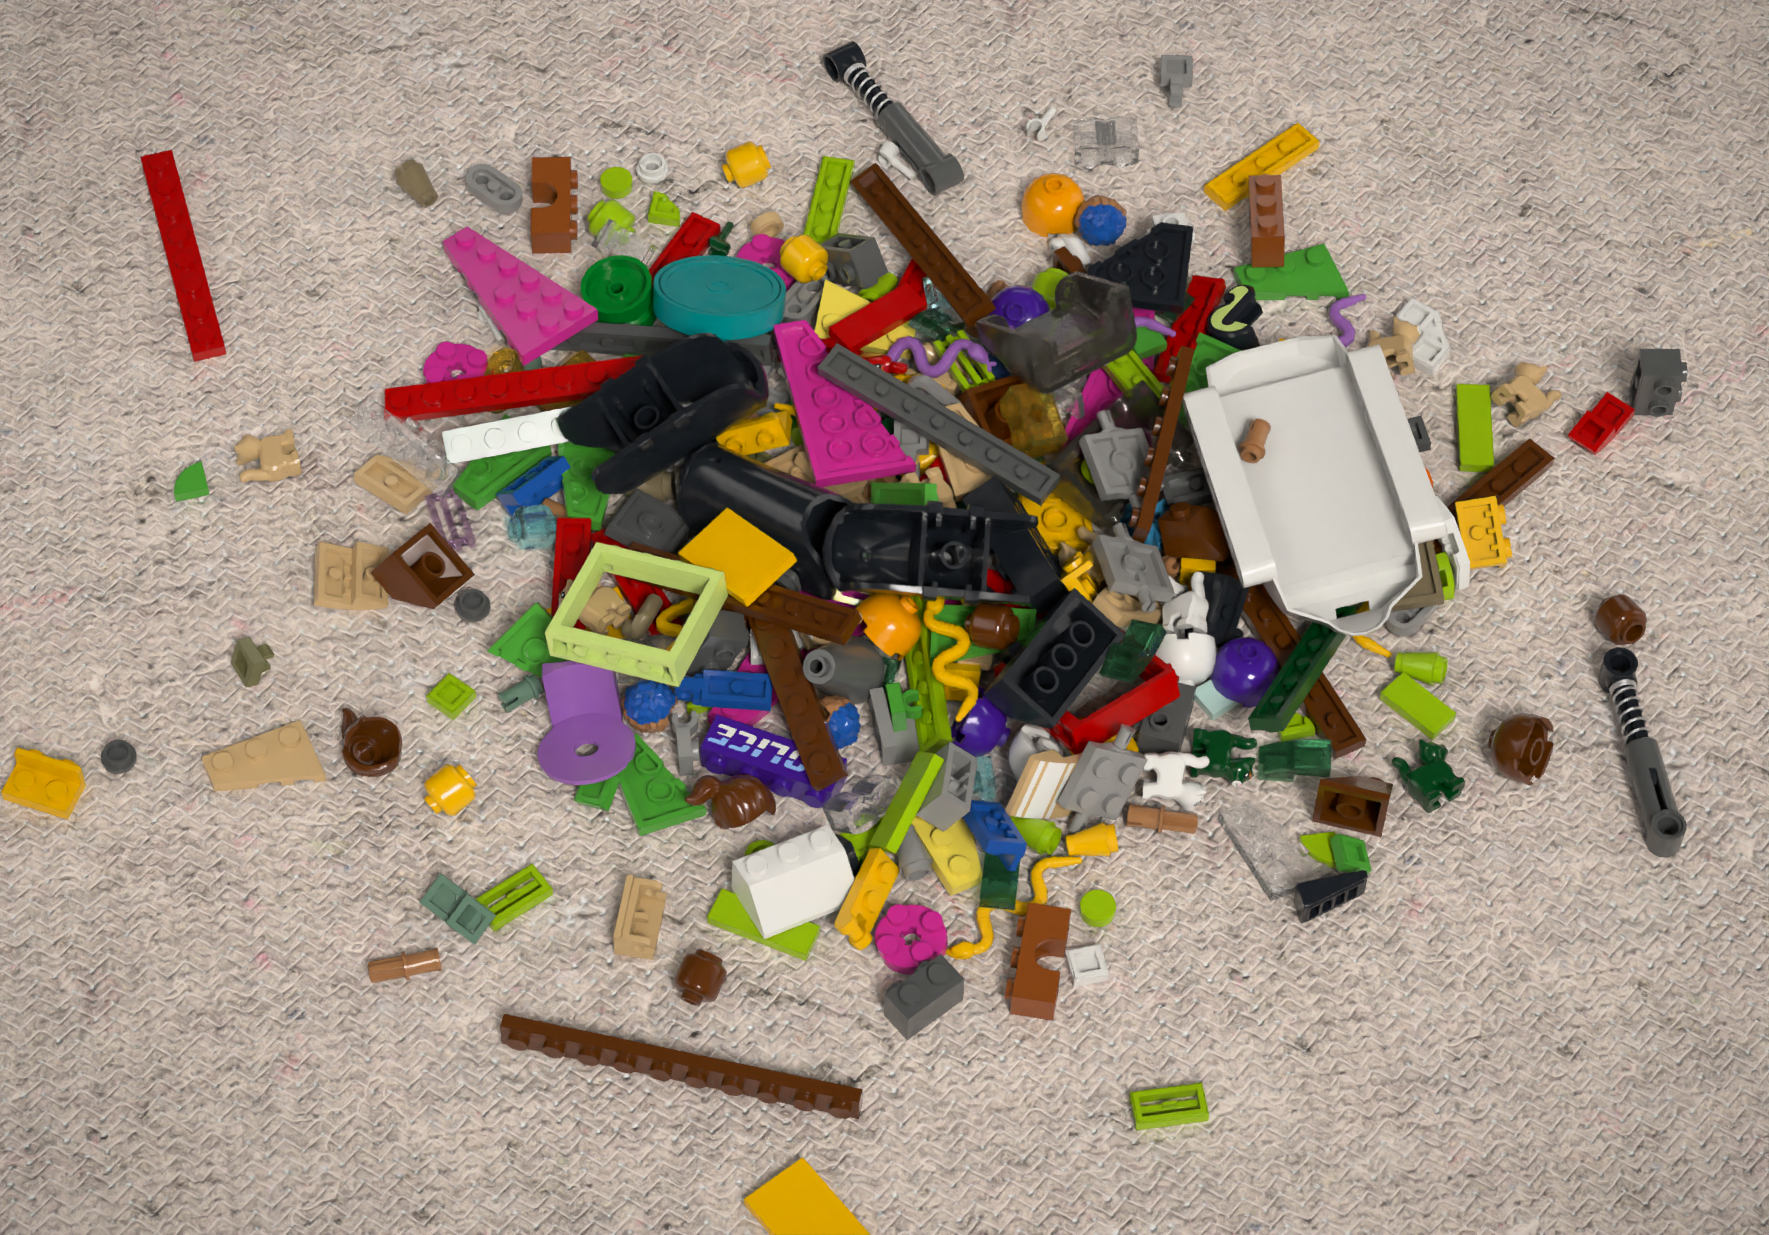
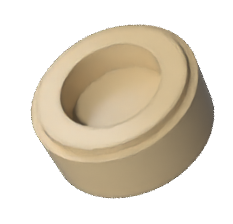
M767 212L757 217L751 223L750 230L753 236L766 234L769 237H776L782 231L784 223L777 212Z

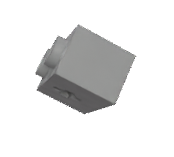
M951 742L935 753L944 759V763L916 814L943 832L970 812L978 761L976 757Z

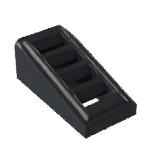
M1362 870L1298 883L1294 896V905L1300 923L1310 921L1363 895L1368 879L1367 872Z

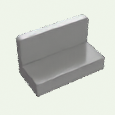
M883 687L869 689V711L882 765L888 766L912 762L917 752L920 751L915 719L906 717L907 730L894 732Z

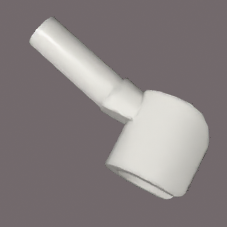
M1049 107L1041 119L1033 118L1029 120L1026 125L1027 136H1030L1032 131L1039 130L1037 140L1043 141L1046 137L1045 127L1055 114L1056 109Z
M885 141L878 155L879 164L884 167L892 165L912 180L916 174L904 165L901 160L896 158L899 148L894 143Z
M480 304L479 320L484 324H488L498 343H503L506 339L502 331L497 329Z

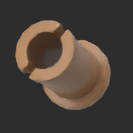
M1256 418L1255 421L1253 419L1250 421L1245 441L1239 445L1240 457L1245 462L1257 463L1265 456L1266 450L1264 445L1271 426L1263 419Z

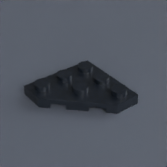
M1161 222L1151 228L1150 233L1137 240L1135 238L1117 249L1112 257L1102 263L1098 261L1091 265L1088 269L1084 301L1183 314L1194 226Z

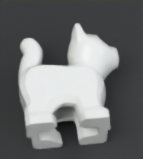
M1194 572L1191 578L1192 591H1189L1187 585H1181L1169 576L1175 594L1169 603L1158 601L1163 606V625L1159 627V634L1164 636L1177 633V639H1185V629L1193 628V633L1207 634L1206 616L1209 604L1205 598L1203 573Z
M1173 751L1161 754L1145 753V758L1148 760L1144 766V771L1153 769L1157 773V779H1144L1142 799L1159 797L1165 800H1175L1181 805L1183 810L1194 811L1195 807L1203 802L1207 788L1196 782L1183 783L1185 767L1205 768L1209 765V758L1207 756L1196 757L1190 753Z

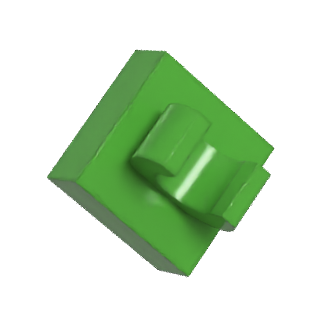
M899 682L886 684L887 705L894 732L907 730L906 717L918 719L923 716L921 705L914 707L908 705L911 702L919 701V692L916 689H910L902 694Z

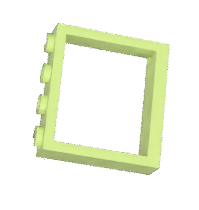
M596 542L545 631L550 656L679 687L728 597L724 572L713 568L687 564L679 560L654 556L649 553L632 551L616 545ZM604 572L700 594L697 603L670 651L573 628Z

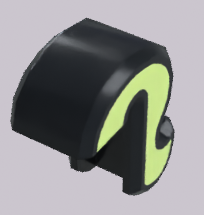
M1238 285L1224 295L1225 304L1215 309L1207 319L1206 327L1210 337L1241 351L1260 346L1254 328L1251 325L1261 316L1263 311L1260 304L1256 302V293L1252 286Z

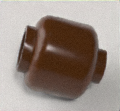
M1618 594L1601 602L1596 612L1595 622L1597 628L1615 645H1626L1637 642L1644 635L1647 617L1646 613L1629 596Z
M981 603L966 618L965 630L970 634L973 644L980 648L1004 650L1011 643H1014L1019 635V618L1014 614L1012 608L1006 605Z
M697 949L695 953L686 954L674 978V986L682 992L680 999L698 1007L702 1001H715L727 975L726 969L722 966L723 960L712 953Z

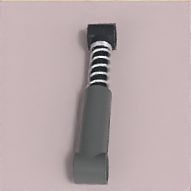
M852 40L824 54V64L831 78L836 82L843 80L852 85V89L858 92V96L864 99V103L867 106H870L871 112L876 113L878 125L920 173L921 180L931 195L935 196L963 182L964 173L956 157L950 153L945 154L905 106L900 102L894 103V98H888V91H882V84H876V77L869 75L870 70L866 68V58L859 44Z
M1616 647L1606 652L1598 681L1601 688L1613 696L1612 701L1617 705L1615 711L1619 715L1618 722L1623 726L1621 729L1622 734L1626 736L1624 739L1626 744L1623 749L1647 830L1646 846L1654 855L1668 858L1679 852L1687 825L1684 817L1678 812L1658 742L1648 737L1650 729L1645 727L1647 719L1642 717L1644 708L1639 706L1641 698L1636 696L1638 691L1636 678L1638 659L1630 650Z

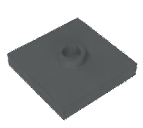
M636 488L608 524L604 535L627 547L636 542L674 554L690 530L685 525L677 509Z

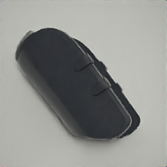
M712 333L691 335L649 357L645 354L634 362L635 366L615 380L611 377L601 383L600 390L560 417L559 427L565 439L575 445L605 448L616 452L614 456L595 468L591 479L599 492L601 491L604 494H624L643 485L694 452L701 445L720 436L760 409H764L769 398L766 372L762 363L754 354L737 343L726 342Z
M717 442L703 444L688 456L678 476L676 502L685 525L688 526L695 537L726 508H729L794 554L797 562L789 569L798 575L802 591L824 600H831L836 595L837 590L830 582L823 560L815 548L824 539L825 532L834 515L844 506L856 503L828 489L726 448Z
M927 501L926 506L877 503L846 505L834 515L825 532L822 547L823 563L830 582L839 592L854 591L920 597L922 601L934 602L936 599L959 600L962 604L969 605L985 602L1031 606L1034 599L1031 596L996 593L987 585L989 545L1002 534L1036 527L1038 525V517L1025 514L984 511L983 505L968 504L967 509L943 507V502ZM864 553L868 554V559L863 557Z

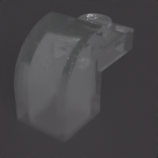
M607 218L591 245L607 257L627 255L639 259L646 266L657 249L656 245L610 218Z

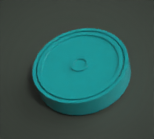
M720 255L694 256L674 261L657 272L653 284L652 307L654 314L662 323L686 335L712 333L722 340L746 339L765 334L773 330L775 324L782 322L785 312L786 285L775 271L751 260Z

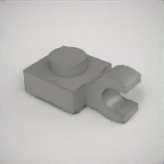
M1161 55L1160 86L1170 87L1169 107L1182 108L1183 87H1192L1193 56Z
M895 420L894 436L900 442V448L905 455H910L916 463L915 473L920 479L919 455H929V440Z
M691 711V721L684 724L679 722L678 714L675 712L672 714L671 719L672 729L676 735L679 775H694L693 761H700L698 740H691V736L698 730V714L696 711Z

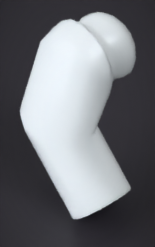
M1062 233L1058 234L1057 238L1050 240L1049 247L1053 254L1055 250L1065 246L1073 256L1076 255L1081 260L1084 269L1092 265L1084 244L1078 237Z

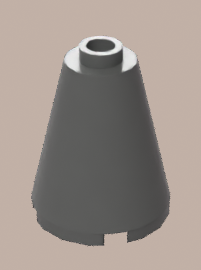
M851 635L845 646L837 643H828L811 651L804 659L803 672L805 677L827 696L845 697L854 704H861L869 698V689L881 687L884 678V660L870 640Z

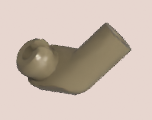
M649 594L634 619H627L623 622L621 632L625 638H632L635 641L644 637L663 605L661 597L656 594Z

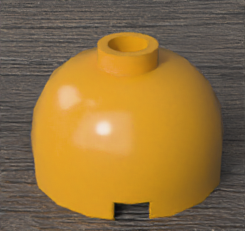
M1048 173L1035 178L1024 191L1021 203L1023 223L1030 231L1042 237H1048V233H1065L1069 235L1077 231L1075 225V217L1078 214L1077 210L1085 202L1082 189L1072 178L1064 174Z
M874 593L855 608V610H858L863 615V620L867 624V627L863 630L864 633L890 657L897 653V660H901L919 640L921 621L916 614L919 607L909 596L900 597L899 595Z

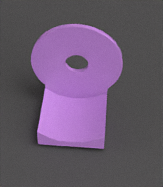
M574 661L542 664V679L553 729L543 738L538 748L537 754L541 769L551 779L570 785L598 783L620 773L633 759L636 741L631 729L623 723V708L621 706L616 672ZM585 744H594L598 747V750L590 756H579L575 753L577 748Z

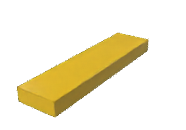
M1297 122L1205 184L1204 193L1224 211H1227L1249 196V176L1262 174L1280 175L1317 150L1320 141Z

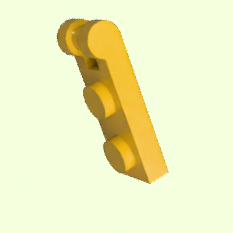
M881 848L869 849L834 923V927L842 935L849 936V942L856 950H863L871 943V930L899 874V867Z

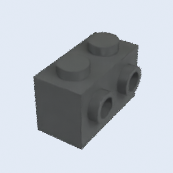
M838 233L820 244L828 253V262L826 263L828 268L825 275L834 284H841L843 287L856 286L860 287V289H867L876 285L878 278L888 273L875 237Z
M1639 349L1629 387L1631 407L1635 409V415H1652L1655 417L1673 415L1675 404L1680 402L1682 397L1681 382H1686L1687 363L1681 362L1680 349Z
M725 610L719 611L685 675L694 676L695 674H701L703 669L726 671L728 667L732 666L735 658L747 646L749 641V631L745 627L744 614Z
M1178 683L1179 698L1135 723L1134 730L1136 732L1132 737L1138 739L1137 747L1139 753L1161 754L1169 751H1181L1194 706L1195 686Z
M942 954L932 961L926 960L915 969L914 974L904 981L898 980L887 989L884 999V1016L906 1040H909L963 1001L964 978Z

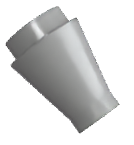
M911 825L897 851L899 873L904 874L907 881L922 879L933 871L931 867L933 860L917 835L915 827Z

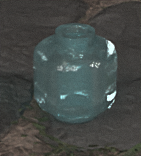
M546 505L519 507L515 510L513 516H510L508 519L509 538L521 550L549 548L555 540L557 518L559 517L553 515L551 509Z

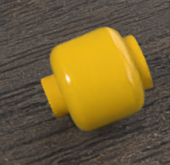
M752 141L728 150L725 154L727 163L722 165L728 182L735 181L740 188H747L765 180L768 176L767 170L772 168L762 144L757 146Z
M809 235L792 236L785 241L780 249L781 267L799 283L805 284L813 280L817 281L825 275L828 268L826 265L828 253L824 247Z
M445 764L424 782V788L428 795L423 799L436 814L443 810L447 815L455 816L475 799L476 793L473 788L477 784L460 764L456 767L451 764Z

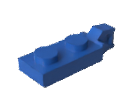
M703 669V673L695 674L694 677H684L679 687L675 686V695L677 700L689 701L698 706L771 711L773 684L769 674Z

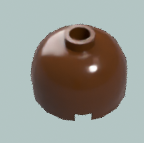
M1519 713L1506 718L1497 729L1492 731L1488 742L1489 749H1491V758L1496 769L1504 777L1526 785L1534 784L1530 781L1533 776L1538 779L1541 778L1549 764L1553 750V742L1547 741V731L1554 732L1550 719L1534 714Z

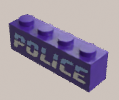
M717 714L700 747L701 766L710 772L728 776L739 774L754 776L766 784L774 794L804 801L813 808H824L832 811L847 779L846 776L828 787L816 791L811 786L795 741ZM842 757L843 763L847 770V759Z

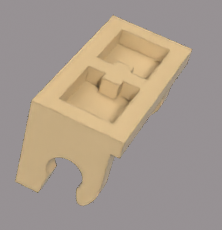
M627 874L613 935L614 954L654 960L667 900V893L661 892V882L637 878L634 875Z

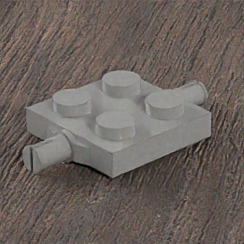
M1110 410L1100 411L1096 416L1103 431L1084 435L1079 441L1100 500L1127 499L1130 501L1132 509L1133 507L1139 508L1141 497L1136 496V491L1141 476L1146 477L1149 468L1143 465L1149 446L1143 429L1127 430L1115 427ZM1163 482L1160 491L1164 488Z
M1122 523L1114 525L1113 532L1116 537L1098 534L1093 542V547L1109 591L1136 596L1140 601L1143 612L1146 611L1147 613L1156 609L1154 600L1170 602L1175 592L1158 547L1134 540L1130 536L1125 523L1123 525Z
M1122 724L1114 742L1101 744L1088 741L1057 801L1064 809L1077 812L1068 827L1072 833L1075 834L1084 830L1087 822L1092 817L1099 816L1117 820L1148 760L1141 753L1126 749L1133 734L1136 732L1132 727Z

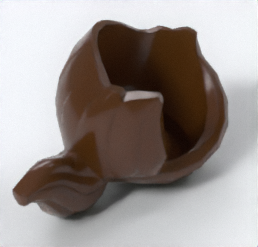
M342 709L341 735L344 743L342 754L345 764L351 771L361 776L379 777L392 772L399 765L402 755V737L398 727L390 720L382 717H366L362 715L357 718L351 709Z
M739 774L723 781L711 775L702 776L694 784L692 793L685 797V802L694 806H700L708 799H711L714 821L717 826L724 830L746 825L761 816L765 811L771 813V815H775L776 801L768 786L760 779L751 775Z

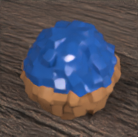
M1103 195L1092 196L1086 202H1083L1082 206L1077 210L1078 214L1075 217L1077 232L1090 245L1109 246L1110 244H1115L1126 228L1127 210L1110 197L1108 198Z
M642 680L628 687L621 699L624 717L631 727L641 733L663 732L669 725L668 715L675 705L678 704L676 695L673 694L668 685L651 680Z
M828 695L819 698L821 706L824 707L823 711L838 749L851 746L857 741L861 727L859 723L860 715L854 703L845 697Z

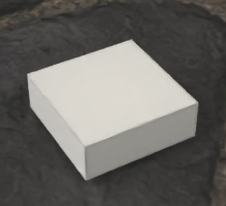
M1101 944L1065 950V959L1073 987L1109 981V971Z

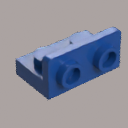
M547 456L496 493L511 520H520L543 503L546 498H550L562 489L561 480L563 476L561 474L571 468L564 456Z
M972 800L970 812L962 818L984 852L998 855L1007 871H1016L1020 859L1025 854L1026 841L1001 803Z

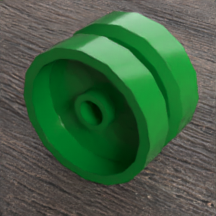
M615 255L601 259L587 269L581 280L580 292L583 300L597 309L598 320L596 322L653 326L657 319L652 307L653 280L645 264L637 258L627 255Z

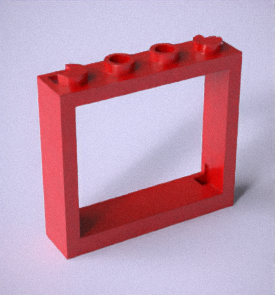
M1124 632L1126 635L1111 655L1146 682L1080 721L1066 711L1052 729L1042 727L1075 755L1083 753L1088 741L1102 744L1117 735L1122 724L1132 726L1180 697L1178 687L1179 676L1176 675L1170 663L1166 664L1157 657L1151 648H1145L1137 642L1129 632ZM1003 662L993 667L995 678L1006 666Z

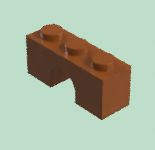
M571 157L532 158L533 203L551 204L543 208H531L533 254L572 253V240H578L577 220H572V214H578V196L572 195V189H578V170L571 169Z
M1262 174L1249 176V223L1251 227L1252 268L1284 267L1285 234L1281 175Z
M1028 902L1026 916L1019 915L1016 936L1022 937L1021 947H1013L1010 968H1016L1015 978L1008 977L1005 999L1011 1000L1010 1014L1054 1020L1060 971L1045 969L1037 961L1046 956L1064 958L1070 927L1071 909Z

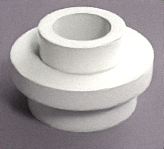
M648 153L641 157L636 170L638 177L642 181L658 183L667 177L669 167L666 160L660 154Z

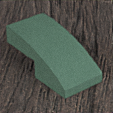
M441 873L419 902L474 945H476L497 916Z

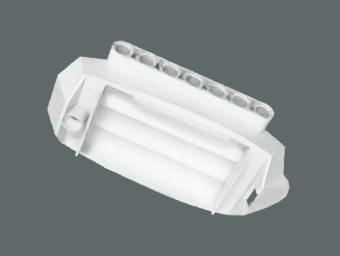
M1336 335L1299 336L1235 352L1206 367L1208 387L1184 393L1182 404L1242 587L1246 588L1263 584L1283 614L1322 624L1336 633L1361 636L1378 630L1389 618L1392 607L1423 577L1418 544L1446 537V528L1440 507L1380 345L1377 344L1348 352ZM1256 418L1263 419L1271 426L1264 445L1266 450L1265 456L1257 463L1245 462L1240 457L1239 445L1245 441L1250 421L1252 419L1255 421ZM1368 601L1370 611L1337 619L1335 609Z

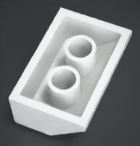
M829 825L732 861L731 889L737 895L764 939L840 910L855 880L846 851Z

